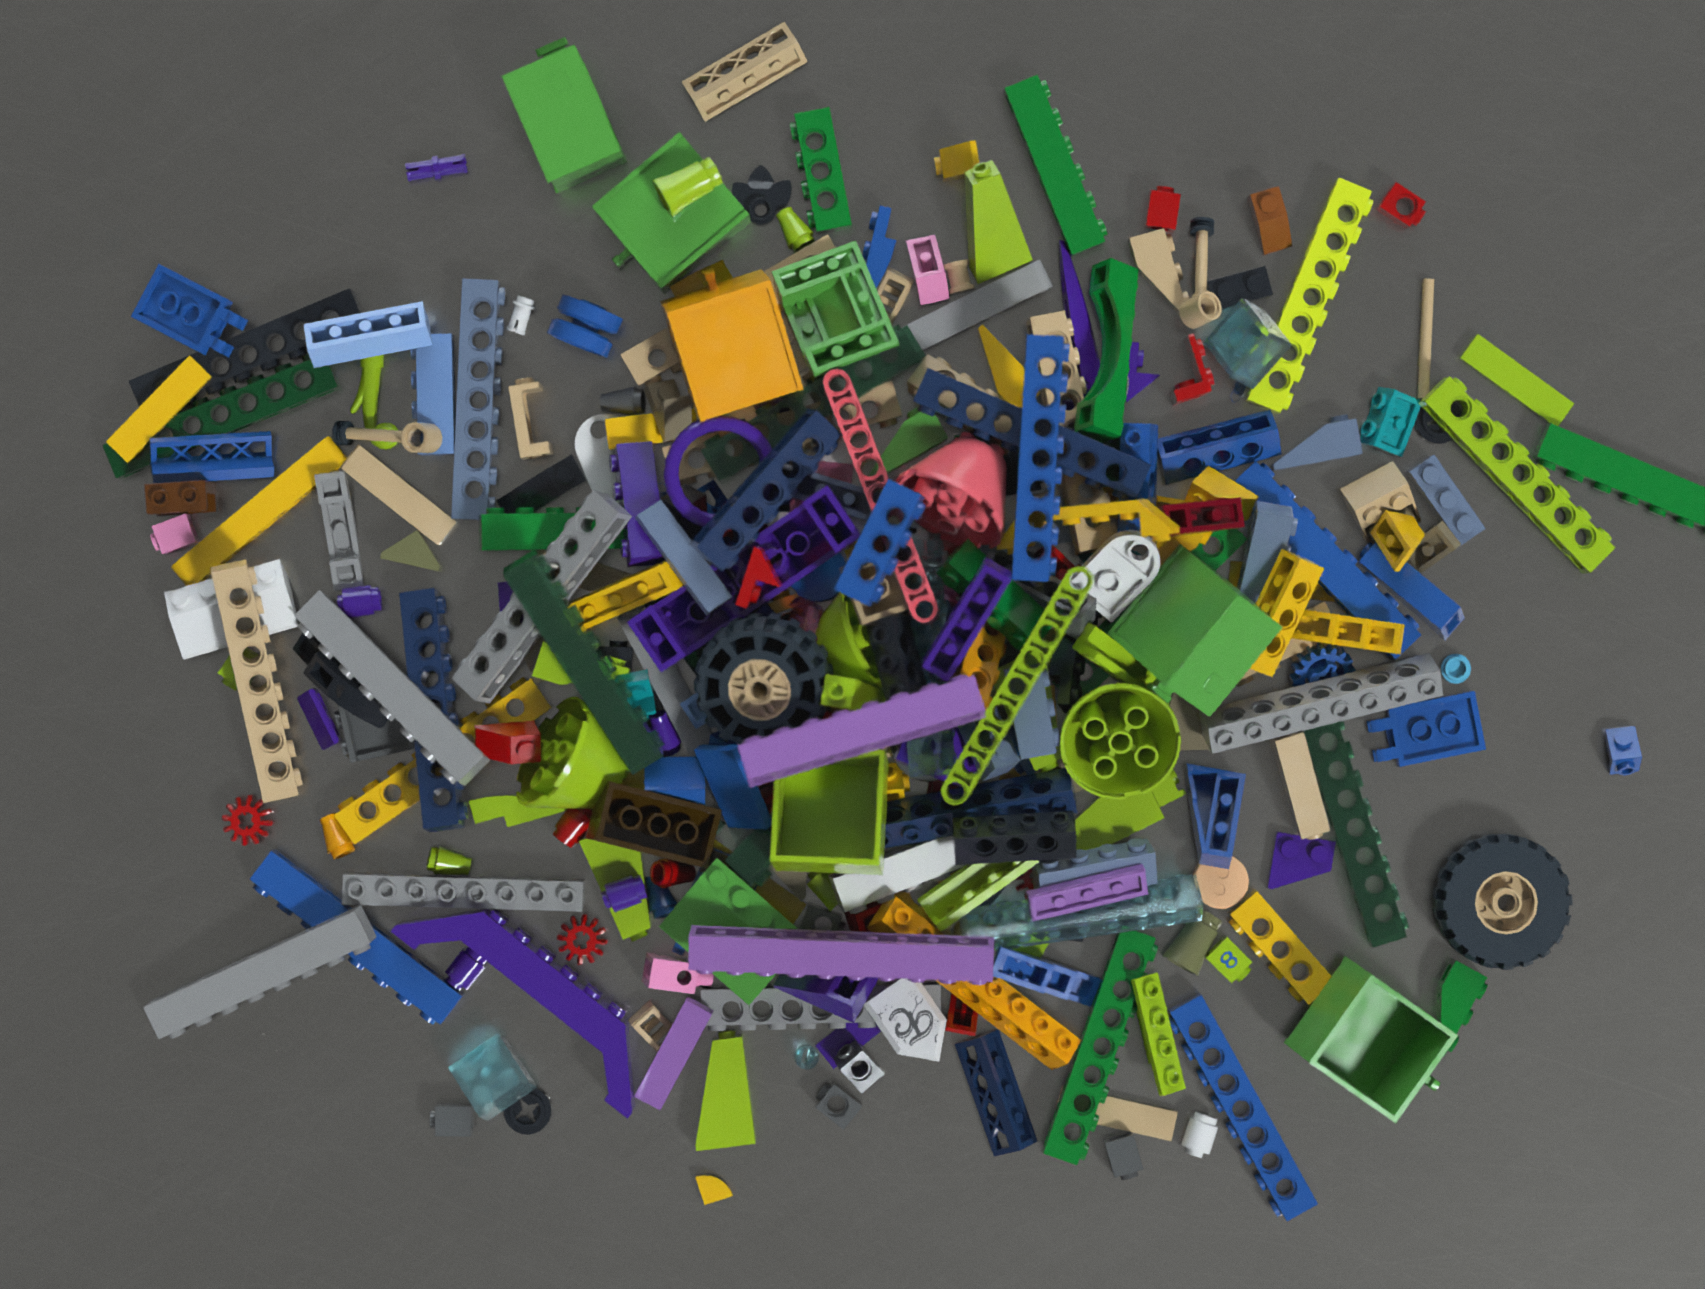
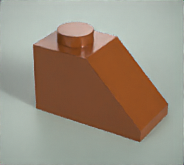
M1279 186L1250 194L1247 197V201L1263 255L1292 247L1288 215Z

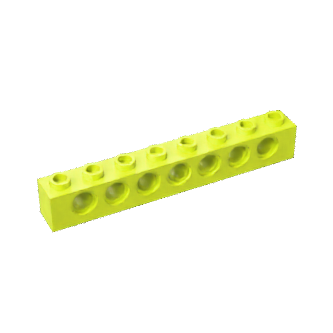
M1342 178L1335 180L1276 323L1289 342L1274 334L1271 335L1250 386L1251 388L1246 396V402L1265 410L1271 409V412L1275 414H1280L1282 409L1288 410L1294 396L1290 392L1294 381L1299 383L1305 366L1301 365L1304 355L1311 354L1317 340L1312 337L1316 326L1322 327L1328 311L1324 307L1327 299L1333 300L1339 287V283L1335 282L1339 271L1344 272L1351 256L1346 254L1351 243H1357L1362 228L1358 226L1362 215L1367 217L1374 200L1369 199L1372 193L1371 190ZM1340 207H1347L1351 210L1352 220L1350 222H1343L1339 219L1338 209ZM1334 234L1340 238L1341 247L1338 250H1332L1327 246L1326 238L1328 235ZM1324 262L1329 266L1330 273L1328 277L1321 278L1315 273L1316 263ZM1306 290H1314L1318 294L1316 305H1308L1304 301L1303 294ZM1295 317H1301L1306 321L1307 329L1304 333H1297L1292 328V321ZM1283 345H1291L1295 349L1296 356L1292 361L1282 358L1280 351ZM1273 372H1278L1284 377V385L1280 389L1272 387L1269 383V377Z

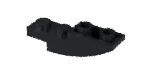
M1097 610L1095 613V621L1092 623L1096 627H1098V618H1102L1103 616ZM1066 633L1052 655L1049 676L1056 684H1059L1057 704L1064 713H1068L1072 706L1082 698V687L1079 685L1080 675L1085 673V658L1072 648L1077 639Z
M302 632L293 650L307 665L303 674L336 704L361 720L375 727L383 728L389 719L379 710L382 704L375 697L370 701L358 689L362 684L355 677L351 680L348 679L338 669L341 663L334 656L329 659L318 649L321 643L313 635L309 639Z

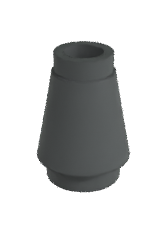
M634 386L601 394L602 412L608 411L626 415L644 413L646 408L645 392L643 389H637Z

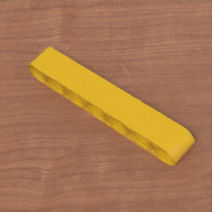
M330 436L326 437L171 566V569L185 586L205 581L212 575L210 567L227 563L316 488L315 474L337 471L347 459L346 455Z

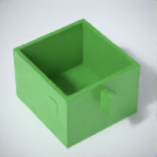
M566 37L536 49L538 58L543 57L542 59L502 76L547 182H552L556 193L628 163L575 44L565 48L569 45Z
M680 132L592 205L596 215L625 248L622 253L612 258L615 265L621 269L627 260L634 258L664 295L671 290L670 286L688 276L751 222L749 213L723 183L685 207L673 218L669 215L654 188L652 180L669 175L696 161L701 162L703 160Z
M1179 544L1160 567L1154 580L1134 599L1109 630L1108 634L1156 677L1153 683L1149 682L1145 688L1158 694L1167 704L1172 699V693L1175 692L1210 717L1283 627L1220 573Z
M1344 956L1337 970L1288 1039L1286 1038L1283 1043L1365 1103L1396 1123L1423 1084L1434 1091L1438 1089L1441 1083L1430 1074L1458 1035Z

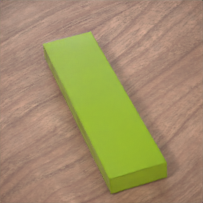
M1476 334L1459 358L1547 423L1559 426L1575 404L1479 334Z

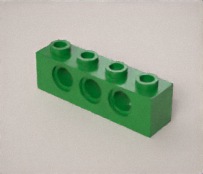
M830 107L794 113L795 121L789 123L792 139H799L801 151H796L795 154L798 169L805 170L806 180L801 181L804 199L810 198L812 210H806L809 228L815 227L817 234L852 228ZM810 135H819L823 139V145L819 149L813 150L806 145V140ZM817 164H824L829 170L828 175L823 179H817L811 173L812 168ZM829 193L833 196L835 201L830 208L825 209L818 205L817 199L821 194Z

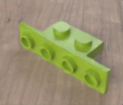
M1158 972L1132 979L1138 1007L1136 1011L1148 1063L1152 1065L1158 1094L1165 1096L1186 1089Z

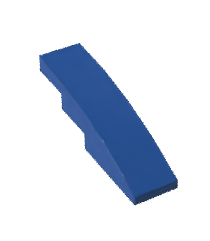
M999 946L994 959V977L1043 994L1048 993L1065 1000L1069 999L1089 1007L1092 1005L1101 982L1098 976Z

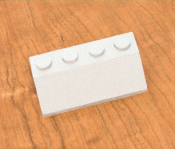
M280 559L254 566L258 584L252 585L254 597L261 596L264 610L263 614H258L261 626L267 625L269 635L297 627L299 623L298 619L294 616L296 609L290 580ZM213 579L164 592L169 619L183 659L228 647ZM235 588L231 591L230 598L235 601H241L246 597L247 592L242 588ZM242 617L237 621L236 626L241 630H247L253 625V620L249 617Z

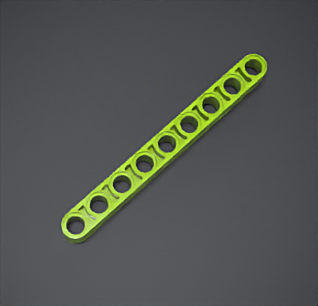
M1078 566L1066 573L985 712L986 718L980 720L943 783L941 795L947 803L959 805L966 801L973 792L1092 589L1094 575L1088 568ZM1075 572H1082L1087 577L1088 582L1083 589H1078L1072 584V576ZM1061 598L1068 599L1072 604V610L1068 615H1062L1056 609L1057 601ZM1047 624L1052 625L1057 634L1056 638L1050 642L1045 641L1041 636V629ZM1029 651H1035L1041 657V663L1037 668H1032L1026 663L1025 657ZM1014 677H1019L1025 682L1026 688L1022 694H1016L1010 688V682ZM1003 703L1009 707L1010 716L1007 720H1001L996 717L995 707L998 704ZM982 730H989L994 734L995 741L992 746H985L981 743L979 736ZM967 756H973L978 759L979 769L977 772H970L965 768L964 761ZM952 782L960 783L963 786L964 794L961 798H955L950 794L949 786Z

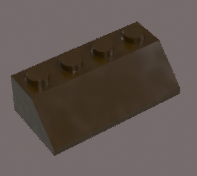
M608 781L592 810L586 839L708 869L722 810Z

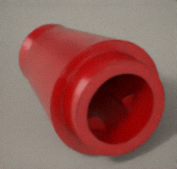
M662 858L652 864L650 878L660 888H667L692 882L695 878V869L692 865Z

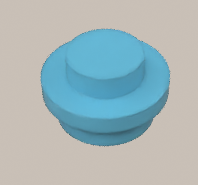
M1451 654L1444 658L1440 670L1446 681L1458 684L1464 682L1469 677L1471 665L1465 656Z

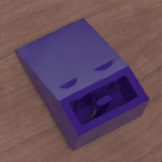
M779 974L773 987L854 1023L878 978L865 977L862 980H851L847 976H835L831 979H821L817 975H804L800 978H792L787 976V974Z

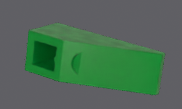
M1451 958L1437 984V1021L1457 1034L1461 1025L1466 1026L1474 1012L1471 1007L1475 999L1480 1000L1488 987V984L1485 983L1487 977ZM1457 1036V1038L1447 1051L1452 1052L1458 1043L1459 1036Z

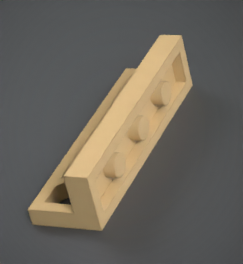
M783 22L683 80L682 84L703 120L707 121L808 61L798 41L786 23ZM784 34L786 35L787 39H785L784 41L778 44H772L773 41ZM759 52L758 56L753 59H746L749 54ZM733 67L729 73L721 74L725 68ZM701 82H708L707 85L701 88L700 90L696 92L693 90V87L700 84Z

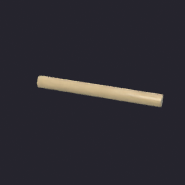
M1422 279L1417 398L1423 399L1430 389L1435 279Z

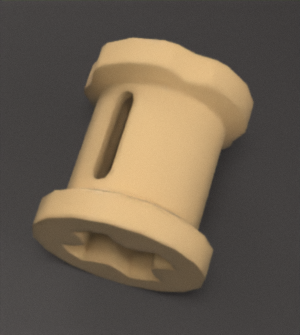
M968 259L943 265L948 273L950 282L949 295L975 289L974 284L970 282L967 268L970 264Z

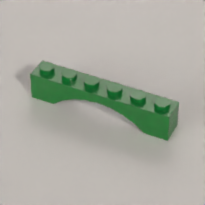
M1113 258L1092 265L1089 294L1100 321L1102 357L1099 372L1093 386L1077 404L1074 432L1101 443L1120 437L1124 426V405L1127 397V376L1129 373L1132 328L1135 317L1136 292L1138 289L1139 269Z

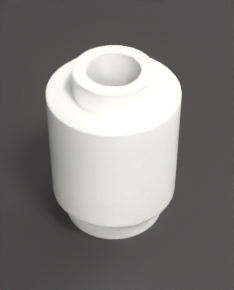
M1195 1111L1193 1118L1189 1119L1181 1143L1182 1146L1186 1147L1185 1153L1202 1158L1204 1153L1210 1154L1218 1130L1216 1126L1217 1118Z

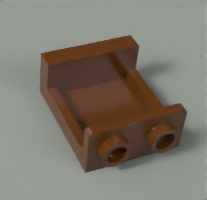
M198 480L144 484L147 514L172 516L218 512L216 482Z

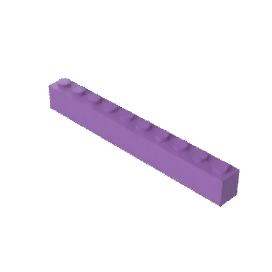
M692 925L689 933L688 970H696L699 974L724 971L729 975H742L744 972H749L763 977L772 976L775 973L787 974V976L792 978H800L804 975H817L821 979L847 976L851 980L876 977L881 981H893L896 978H902L915 983L924 982L926 979L938 980L944 984H952L956 981H969L973 985H983L987 982H993L994 937Z

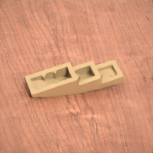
M358 444L340 466L348 475L437 545L440 544L456 524V521L361 445Z

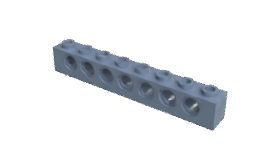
M462 278L452 519L479 520L480 514H486V508H496V497H491V485L497 484V467H492L493 455H498L499 438L494 437V425H499L500 407H495V395H501V377H496L497 365H502L503 348L498 347V335H503L504 318L499 317V306L505 305V288L500 287L501 283L498 280ZM480 303H488L491 307L490 315L484 319L478 318L475 314V309ZM481 332L487 333L490 338L489 344L482 349L476 348L474 345L475 336ZM484 362L488 366L487 375L484 378H475L472 372L474 365ZM477 392H483L487 397L485 406L479 409L474 408L471 404L472 396ZM475 422H482L485 425V434L481 438H473L470 434L471 425ZM473 452H481L484 456V463L479 468H472L469 465L468 459ZM478 481L483 487V492L478 498H471L467 493V487L471 482Z

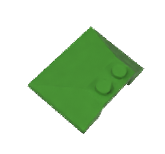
M856 240L771 271L784 313L804 361L814 377L899 346L897 336Z

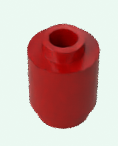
M567 809L554 827L556 829L552 834L566 846L572 848L587 833L592 810Z

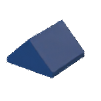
M697 756L645 757L644 790L706 806L705 774Z

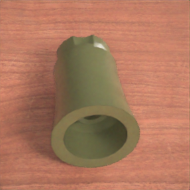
M1197 907L1193 916L1189 917L1181 932L1162 956L1183 970L1198 977L1222 921L1209 912Z

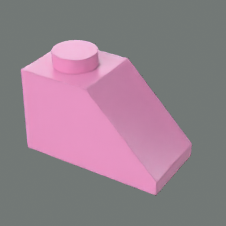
M930 235L907 240L906 244L920 305L950 299L945 269L936 236Z

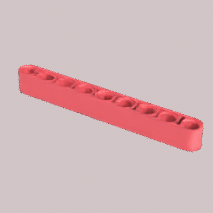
M834 369L825 375L823 380L824 389L871 511H873L876 505L873 496L876 491L884 489L889 476L851 379L843 370ZM836 377H842L846 380L845 388L839 392L830 389V383ZM847 405H853L857 409L856 416L851 420L841 418V410ZM858 433H863L868 438L867 444L862 448L852 446V438ZM874 461L878 463V472L870 477L865 476L862 471L864 464ZM893 509L889 513L888 519L895 517L901 523L903 520L902 510ZM881 536L886 550H888L890 541L887 536ZM911 536L906 545L911 549V556L906 561H898L894 571L911 615L920 624L927 625L933 623L938 618L939 606ZM919 574L922 577V584L918 589L911 590L907 588L906 579L909 575ZM922 602H929L933 606V613L928 618H920L917 615V607Z

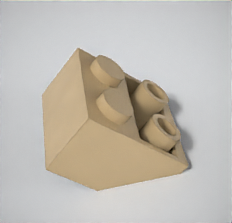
M1393 461L1340 488L1346 507L1366 545L1370 542L1373 544L1376 542L1370 532L1385 510L1411 515L1417 523L1421 522L1409 484Z

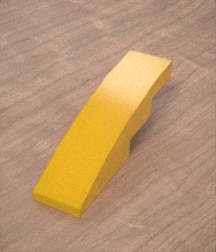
M1304 610L1291 639L1400 655L1405 625Z

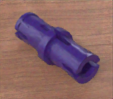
M465 154L445 158L432 156V160L405 163L408 182L432 177L438 180L442 179V176L468 173Z

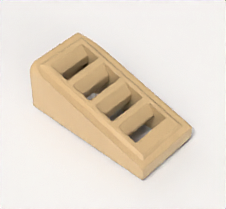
M887 267L877 291L882 303L894 308L892 313L886 310L891 325H893L914 283V279L891 267ZM888 279L905 286L903 291L888 284ZM885 290L899 297L898 301L896 302L882 295V291Z
M650 1000L628 1020L631 1026L656 1052H658L662 1043L659 1045L657 1041L672 1026V1023ZM654 1014L655 1016L642 1027L641 1024ZM661 1021L663 1025L650 1036L649 1032Z

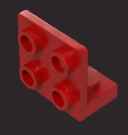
M1194 334L1188 335L1183 341L1197 383H1195L1194 378L1177 383L1174 386L1175 390L1169 394L1172 405L1205 396L1212 391L1211 387L1215 384L1210 367L1205 368L1202 361L1203 356H1206L1201 339L1196 340Z

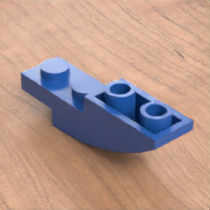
M881 205L879 212H872L869 229L874 230L871 242L865 241L862 254L863 258L867 259L866 265L876 289L889 266L896 245V240L885 237L892 208Z

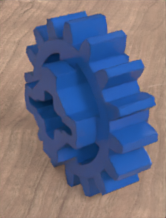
M1317 643V649L1312 650L1310 646L1306 647L1307 654L1305 656L1300 653L1297 654L1300 662L1291 664L1294 673L1290 674L1289 677L1293 682L1292 687L1305 684V678H1308L1309 683L1355 672L1356 669L1352 665V658L1342 646L1336 648L1335 645L1328 644L1324 648L1322 643ZM1336 661L1340 663V669H1337Z

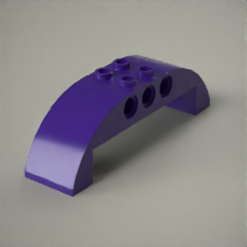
M827 485L803 501L793 511L760 532L757 539L751 545H745L738 553L739 559L731 568H725L721 571L710 566L731 594L732 598L706 616L686 587L682 586L658 603L649 606L627 623L659 671L663 672L709 642L722 627L728 626L732 620L738 617L745 618L761 605L770 601L859 539L861 534ZM760 546L764 548L782 586L777 587L759 581L758 586H761L762 590L757 604L751 603V607L746 609L735 604L753 548Z

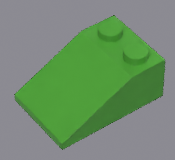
M917 408L907 413L908 419L904 421L881 455L887 474L948 440V436L936 415L934 417L918 411ZM878 463L875 464L868 474L869 477L878 472Z

